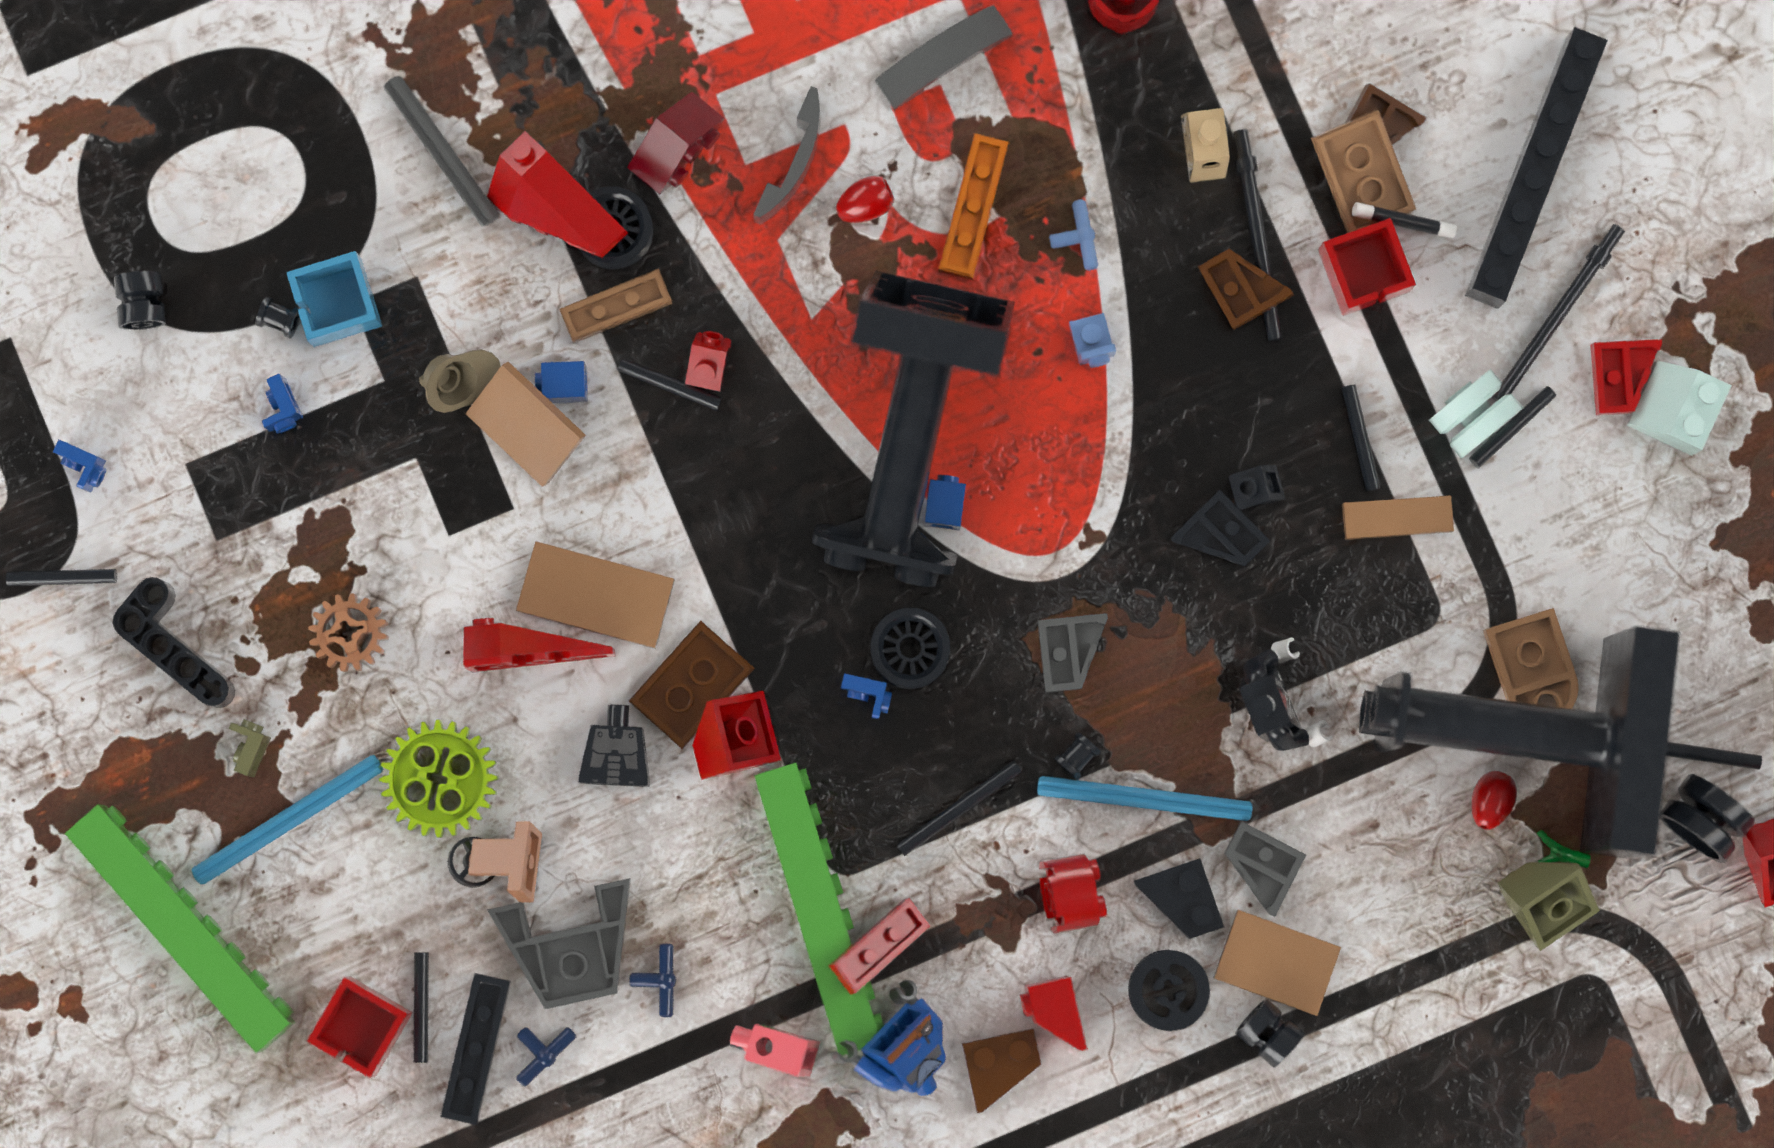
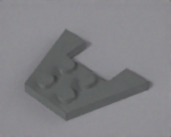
M631 878L594 886L602 922L531 937L524 902L487 909L544 1009L618 993Z

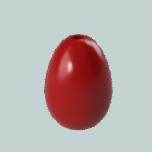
M876 175L867 176L859 179L843 192L837 201L836 211L841 220L845 222L862 223L871 221L889 211L894 203V195L885 178Z
M1490 771L1484 774L1476 783L1472 794L1471 810L1475 823L1481 829H1495L1507 819L1513 810L1517 799V786L1511 776L1500 771Z

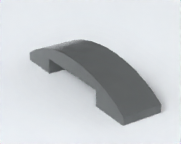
M995 5L989 6L927 41L875 79V82L892 108L896 110L923 93L924 88L979 53L982 52L984 54L1013 36V33Z
M810 87L797 116V126L807 131L781 188L767 183L753 214L754 222L760 225L772 218L789 202L803 182L814 158L820 129L818 89L815 87Z

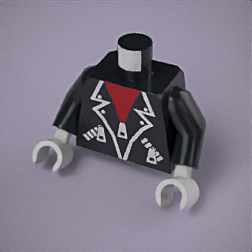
M1294 638L1275 642L1272 644L1271 649L1248 660L1244 664V678H1242L1239 686L1240 693L1258 737L1267 742L1270 741L1274 749L1279 751L1304 747L1308 744L1311 747H1317L1333 738L1332 736L1326 737L1323 735L1321 727L1328 724L1324 720L1306 729L1301 728L1278 670V663L1299 657L1300 652L1291 654L1289 651V643L1294 641Z

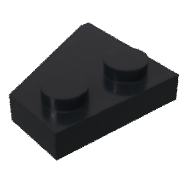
M1200 858L1133 881L1135 887L1152 901L1188 939L1224 928Z

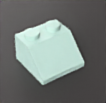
M1656 361L1642 391L1637 408L1632 413L1627 426L1693 456L1703 450L1732 385L1700 370Z

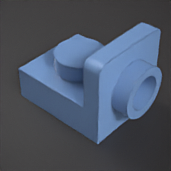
M1104 313L1069 322L1079 364L1089 363V367L1094 368L1110 363L1109 357L1115 356L1116 347L1115 344H1112Z

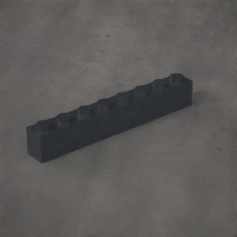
M1574 27L1566 37L1466 291V297L1497 309L1506 302L1607 44V39Z

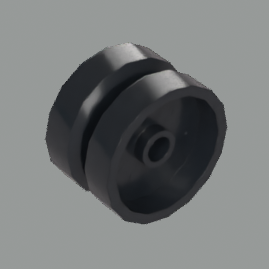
M1689 774L1678 788L1683 801L1669 800L1660 811V820L1674 834L1700 853L1719 863H1725L1736 849L1730 835L1733 837H1745L1755 824V819L1749 811L1722 789L1700 776Z

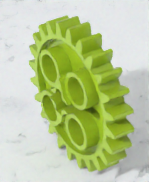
M441 720L435 721L434 730H430L426 722H421V733L419 734L412 728H407L410 739L406 741L396 737L395 740L400 746L399 750H386L393 758L392 763H381L383 768L389 770V775L380 777L379 781L389 784L390 787L383 791L381 796L393 798V801L386 807L387 810L391 811L399 808L400 812L397 815L396 821L402 822L409 818L408 830L413 831L420 824L422 825L421 834L426 837L431 828L435 829L437 838H442L444 828H448L451 835L456 836L458 824H461L466 830H470L469 818L471 816L479 821L483 819L478 811L480 806L488 809L492 807L485 800L486 795H497V791L488 787L489 782L499 780V776L489 774L488 769L497 765V762L492 760L486 761L484 758L490 753L491 748H478L482 737L479 735L469 740L470 728L467 726L459 734L456 733L457 724L454 721L450 722L447 730H444ZM431 747L435 753V760L430 766L422 767L418 763L417 755L422 748ZM448 747L450 752L442 771V775L448 777L446 784L442 783L438 786L436 805L434 810L431 811L429 810V803L436 787V783L431 781V775L440 772L443 749ZM463 755L469 759L470 769L465 775L458 776L453 772L452 763L458 756ZM415 782H421L426 789L424 798L419 802L411 801L408 796V789ZM450 791H457L461 797V804L454 811H448L443 804L445 794Z

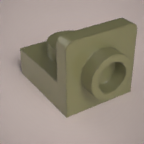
M243 719L241 725L231 722L230 730L247 736L246 742H241L235 751L233 762L237 764L234 771L249 777H255L271 737L261 734L263 726Z

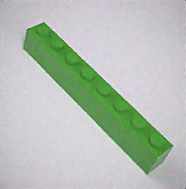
M793 763L754 776L838 1053L844 1056L848 1054V1050L839 1042L850 1040L855 1043L858 1051H860L879 1032L884 1024L880 1013L874 1015L872 1013L869 1001L876 998L871 981L865 984L858 992L850 995L829 967L836 958L852 945L848 930L854 929L849 909L841 910L837 895L844 893L838 873L830 875L826 862L833 859L827 838L819 839L816 826L822 824L817 804L809 805L805 791L812 789L806 768L798 770L797 763Z
M96 805L71 827L65 835L255 1053L263 1052L296 1023L290 1017L293 1013L292 1008L280 996L275 999L266 989L270 985L269 982L257 969L251 972L242 962L246 957L233 942L227 944L218 933L222 929L218 923L208 914L203 917L194 907L198 904L195 897L185 887L179 890L172 882L171 878L174 877V874L163 861L155 862L147 853L150 850L147 842L138 833L131 835L123 826L127 820L113 805L110 808L106 805Z

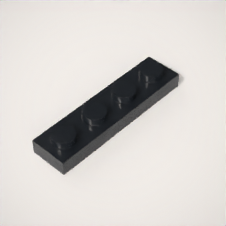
M474 973L441 1118L478 1125L511 981Z

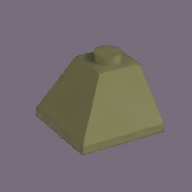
M1527 862L1497 882L1508 906L1540 951L1600 911L1583 870L1578 863Z

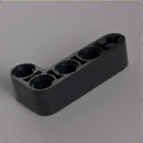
M156 577L144 579L115 612L112 622L114 630L199 701L214 708L228 706L235 697L234 684L230 679L160 623L161 619L175 602L176 594L174 588L169 583ZM155 586H161L164 591L162 600L159 603L151 604L148 599L150 590ZM136 613L140 618V625L137 630L128 632L125 627V621L128 616ZM165 636L168 641V648L163 654L156 655L152 648L153 643L158 637ZM193 659L196 664V670L192 676L184 678L181 675L180 666L185 660ZM206 679L209 683L221 685L219 687L222 693L221 697L212 696L213 692L207 686L200 683Z

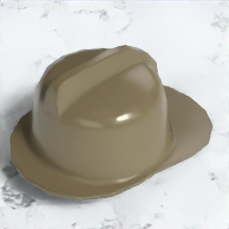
M482 349L458 355H440L431 360L427 365L424 375L419 377V382L426 390L428 404L435 411L442 413L451 412L473 404L501 365L499 359L493 353Z

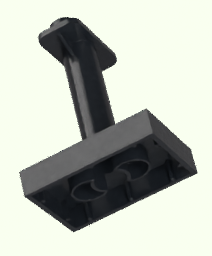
M875 271L860 299L851 343L900 354L865 515L862 518L840 525L817 524L813 533L812 543L826 548L824 562L838 568L853 571L865 570L868 558L896 564L894 572L896 579L924 587L936 586L939 574H954L957 555L939 549L917 529L953 367L999 377L1015 301Z
M1634 626L1605 637L1603 639L1595 712L1411 688V673L1399 672L1384 679L1381 686L1376 685L1374 691H1364L1359 714V733L1375 735L1374 750L1377 752L1391 751L1402 747L1404 742L1589 766L1580 852L1619 858L1655 856L1680 632Z

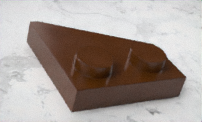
M1230 249L1198 266L1234 330L1294 296L1290 288L1281 284Z

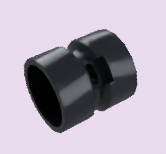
M134 271L122 273L114 277L115 296L122 301L117 307L118 327L120 329L144 330L161 327L166 324L164 303L158 301V298L163 294L162 277L159 272Z
M1265 998L1250 1012L1235 1033L1250 1047L1257 1045L1259 1047L1258 1054L1275 1068L1294 1050L1304 1037L1305 1032L1290 1019L1283 1021L1281 1019L1282 1012ZM1269 1025L1273 1030L1266 1037L1262 1031Z

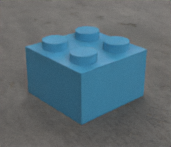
M356 251L286 272L295 303L301 308L298 309L306 339L313 347L382 327L362 258Z

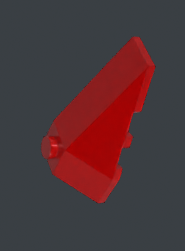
M526 131L499 155L486 197L509 220L518 224H526L542 234H550L566 241L567 244L600 258H603L628 234Z
M494 618L472 620L473 626L464 627L463 664L464 668L472 673L615 657V649L612 646L503 623H494Z

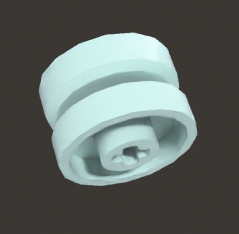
M1491 369L1473 384L1470 381L1444 402L1446 404L1444 408L1429 419L1440 434L1448 433L1459 423L1465 427L1450 442V446L1461 459L1523 409L1522 405L1512 394L1504 395L1493 405L1487 401L1502 386V382Z

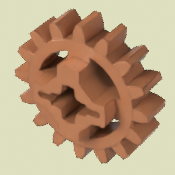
M350 593L347 602L338 594L335 595V605L332 606L324 601L322 604L326 611L323 614L313 613V616L319 622L318 625H311L308 630L317 633V637L310 640L309 643L311 646H320L321 649L315 655L318 659L329 657L326 666L333 668L339 662L340 670L347 672L350 664H353L355 670L359 672L362 671V661L365 660L373 665L375 660L372 654L374 652L384 653L385 650L379 646V642L389 640L388 635L381 633V628L387 626L388 622L382 619L377 620L376 617L380 615L382 610L379 607L369 610L371 600L365 597L359 604L356 594ZM350 609L363 612L369 620L356 621ZM335 615L336 621L332 628L326 630L328 622ZM346 625L359 629L352 634V641L350 642L344 637H338L346 632ZM372 635L369 645L362 651L361 646L367 636ZM329 646H343L347 657L335 654Z

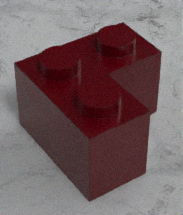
M690 92L655 119L627 168L659 194L663 193L670 186L677 188L688 175V171L685 169L687 164H691L700 155L703 148L709 150L719 139L721 133L717 130L724 117L696 94Z

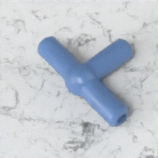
M1076 200L1072 203L1077 230L1050 235V244L1053 249L1080 244L1084 268L1087 271H1091L1099 266L1094 245L1095 232L1090 225L1086 201Z

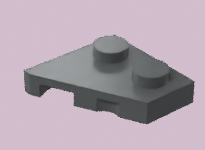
M1107 613L1037 621L1045 693L1082 689L1108 619Z
M1240 821L1224 852L1267 913L1275 917L1306 854Z

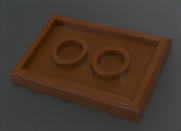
M700 621L631 697L629 702L683 750L696 735L706 703L711 700L730 697L755 668Z

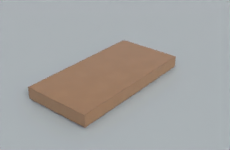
M535 541L516 611L656 649L675 579Z

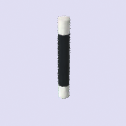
M1355 202L1352 208V216L1380 222L1391 218L1394 226L1452 239L1457 232V225L1358 202Z

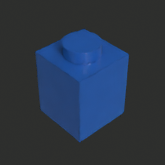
M584 361L541 363V373H535V387L552 403L588 402L587 366Z
M938 475L937 480L930 479L924 526L960 531L966 484L959 483L958 477Z

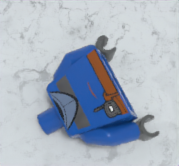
M904 980L899 984L904 989L905 995L897 987L891 989L889 995L894 1003L906 1004L861 1049L864 1056L858 1055V1049L854 1042L844 1040L839 1043L848 1050L847 1058H844L836 1051L831 1053V1057L838 1064L850 1062L855 1066L854 1071L875 1086L892 1092H897L901 1089L909 1093L917 1092L920 1096H927L937 1088L933 1074L946 1060L942 1045L943 1022L923 998L918 999L916 997V984L911 980Z

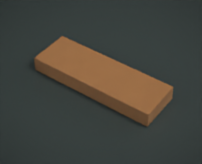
M657 269L562 307L559 310L574 344L673 303L661 273Z
M1451 496L1348 502L1342 504L1345 540L1454 532Z

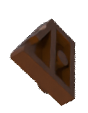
M1366 84L1346 122L1371 111L1379 110L1393 145L1412 129L1422 125L1427 118L1374 85Z
M1034 1028L962 1043L977 1113L985 1111L1041 1065Z

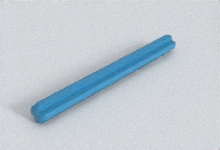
M370 755L194 866L191 871L195 880L199 884H206L379 775L384 770L380 760L375 755Z
M1046 776L1039 778L1037 794L1040 796L1243 821L1251 819L1253 809L1250 801Z

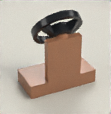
M516 821L514 839L463 838L449 852L447 861L449 872L459 884L470 888L482 887L489 883L494 876H509L507 891L519 902H534L542 833L530 821ZM463 844L466 850V855L463 857L464 870L458 875L453 865V855L456 848ZM467 874L470 876H489V878L481 882H469L464 879Z

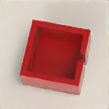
M1391 218L1324 241L1318 249L1342 316L1373 306L1377 300L1381 303L1409 293L1416 285Z
M343 977L306 1042L334 1058L341 1057L344 1051L350 1053L345 1055L341 1062L368 1078H373L379 1073L413 1012L353 977Z

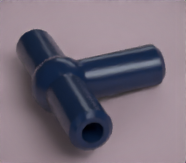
M662 943L659 945V973H631L629 983L631 987H658L659 1015L661 1017H672L674 1015V986L677 981L674 974V946L671 943Z
M524 1027L517 1034V1038L535 1055V1058L516 1076V1080L523 1087H526L546 1067H550L555 1063L556 1057L576 1038V1034L569 1027H566L546 1047L528 1027Z

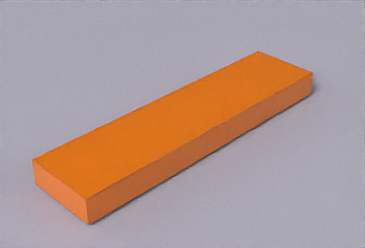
M974 133L938 271L973 280L1009 142Z

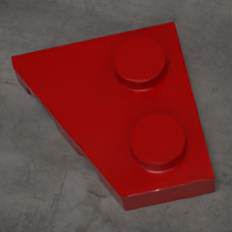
M1662 339L1595 342L1590 345L1596 415L1631 414L1635 412L1641 398L1642 388L1647 383L1652 371L1650 369L1655 356L1661 349Z

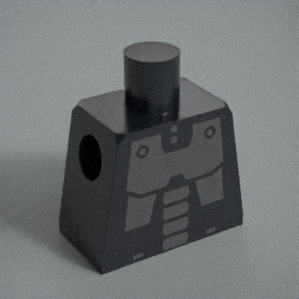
M609 704L607 709V726H590L578 783L650 787L644 729L642 727H628V705Z

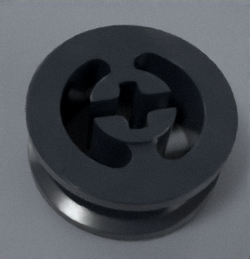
M1160 950L1147 955L1135 966L1128 983V996L1134 1012L1143 1022L1158 1030L1177 1031L1191 1026L1203 1015L1210 998V984L1205 970L1193 957L1176 950ZM1172 964H1178L1185 968L1193 978L1195 984L1194 1000L1186 1011H1180L1179 1004L1184 1000L1186 990L1174 992V999L1170 1001L1165 995L1154 997L1156 1002L1168 1008L1166 1016L1157 1015L1147 1007L1143 999L1142 986L1144 979L1152 969H1157L1159 976L1152 984L1153 991L1164 988V981L1169 980L1172 985L1183 984L1184 982L1180 977L1171 974L1169 971Z

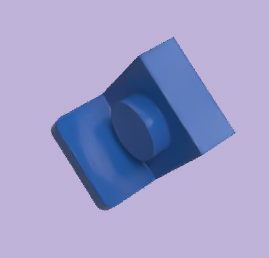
M277 374L266 379L270 389L265 392L273 410L280 409V412L262 420V424L270 432L275 430L276 433H282L297 425L295 421L302 418L303 415L287 379L281 374Z
M58 439L53 453L63 457L60 464L81 472L83 466L85 467L77 487L91 493L94 487L100 486L105 477L106 468L103 466L106 460Z
M844 674L841 689L848 691V698L868 702L869 695L874 696L876 700L872 718L879 720L881 712L888 714L892 692L885 691L887 683Z

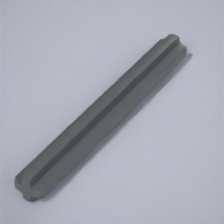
M400 76L391 78L384 85L387 94L481 226L491 224L498 217L495 208L403 78Z

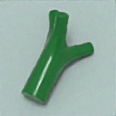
M1543 830L1537 832V835L1551 851L1548 856L1538 860V862L1578 863L1580 867L1588 868L1591 855L1557 843L1548 837Z

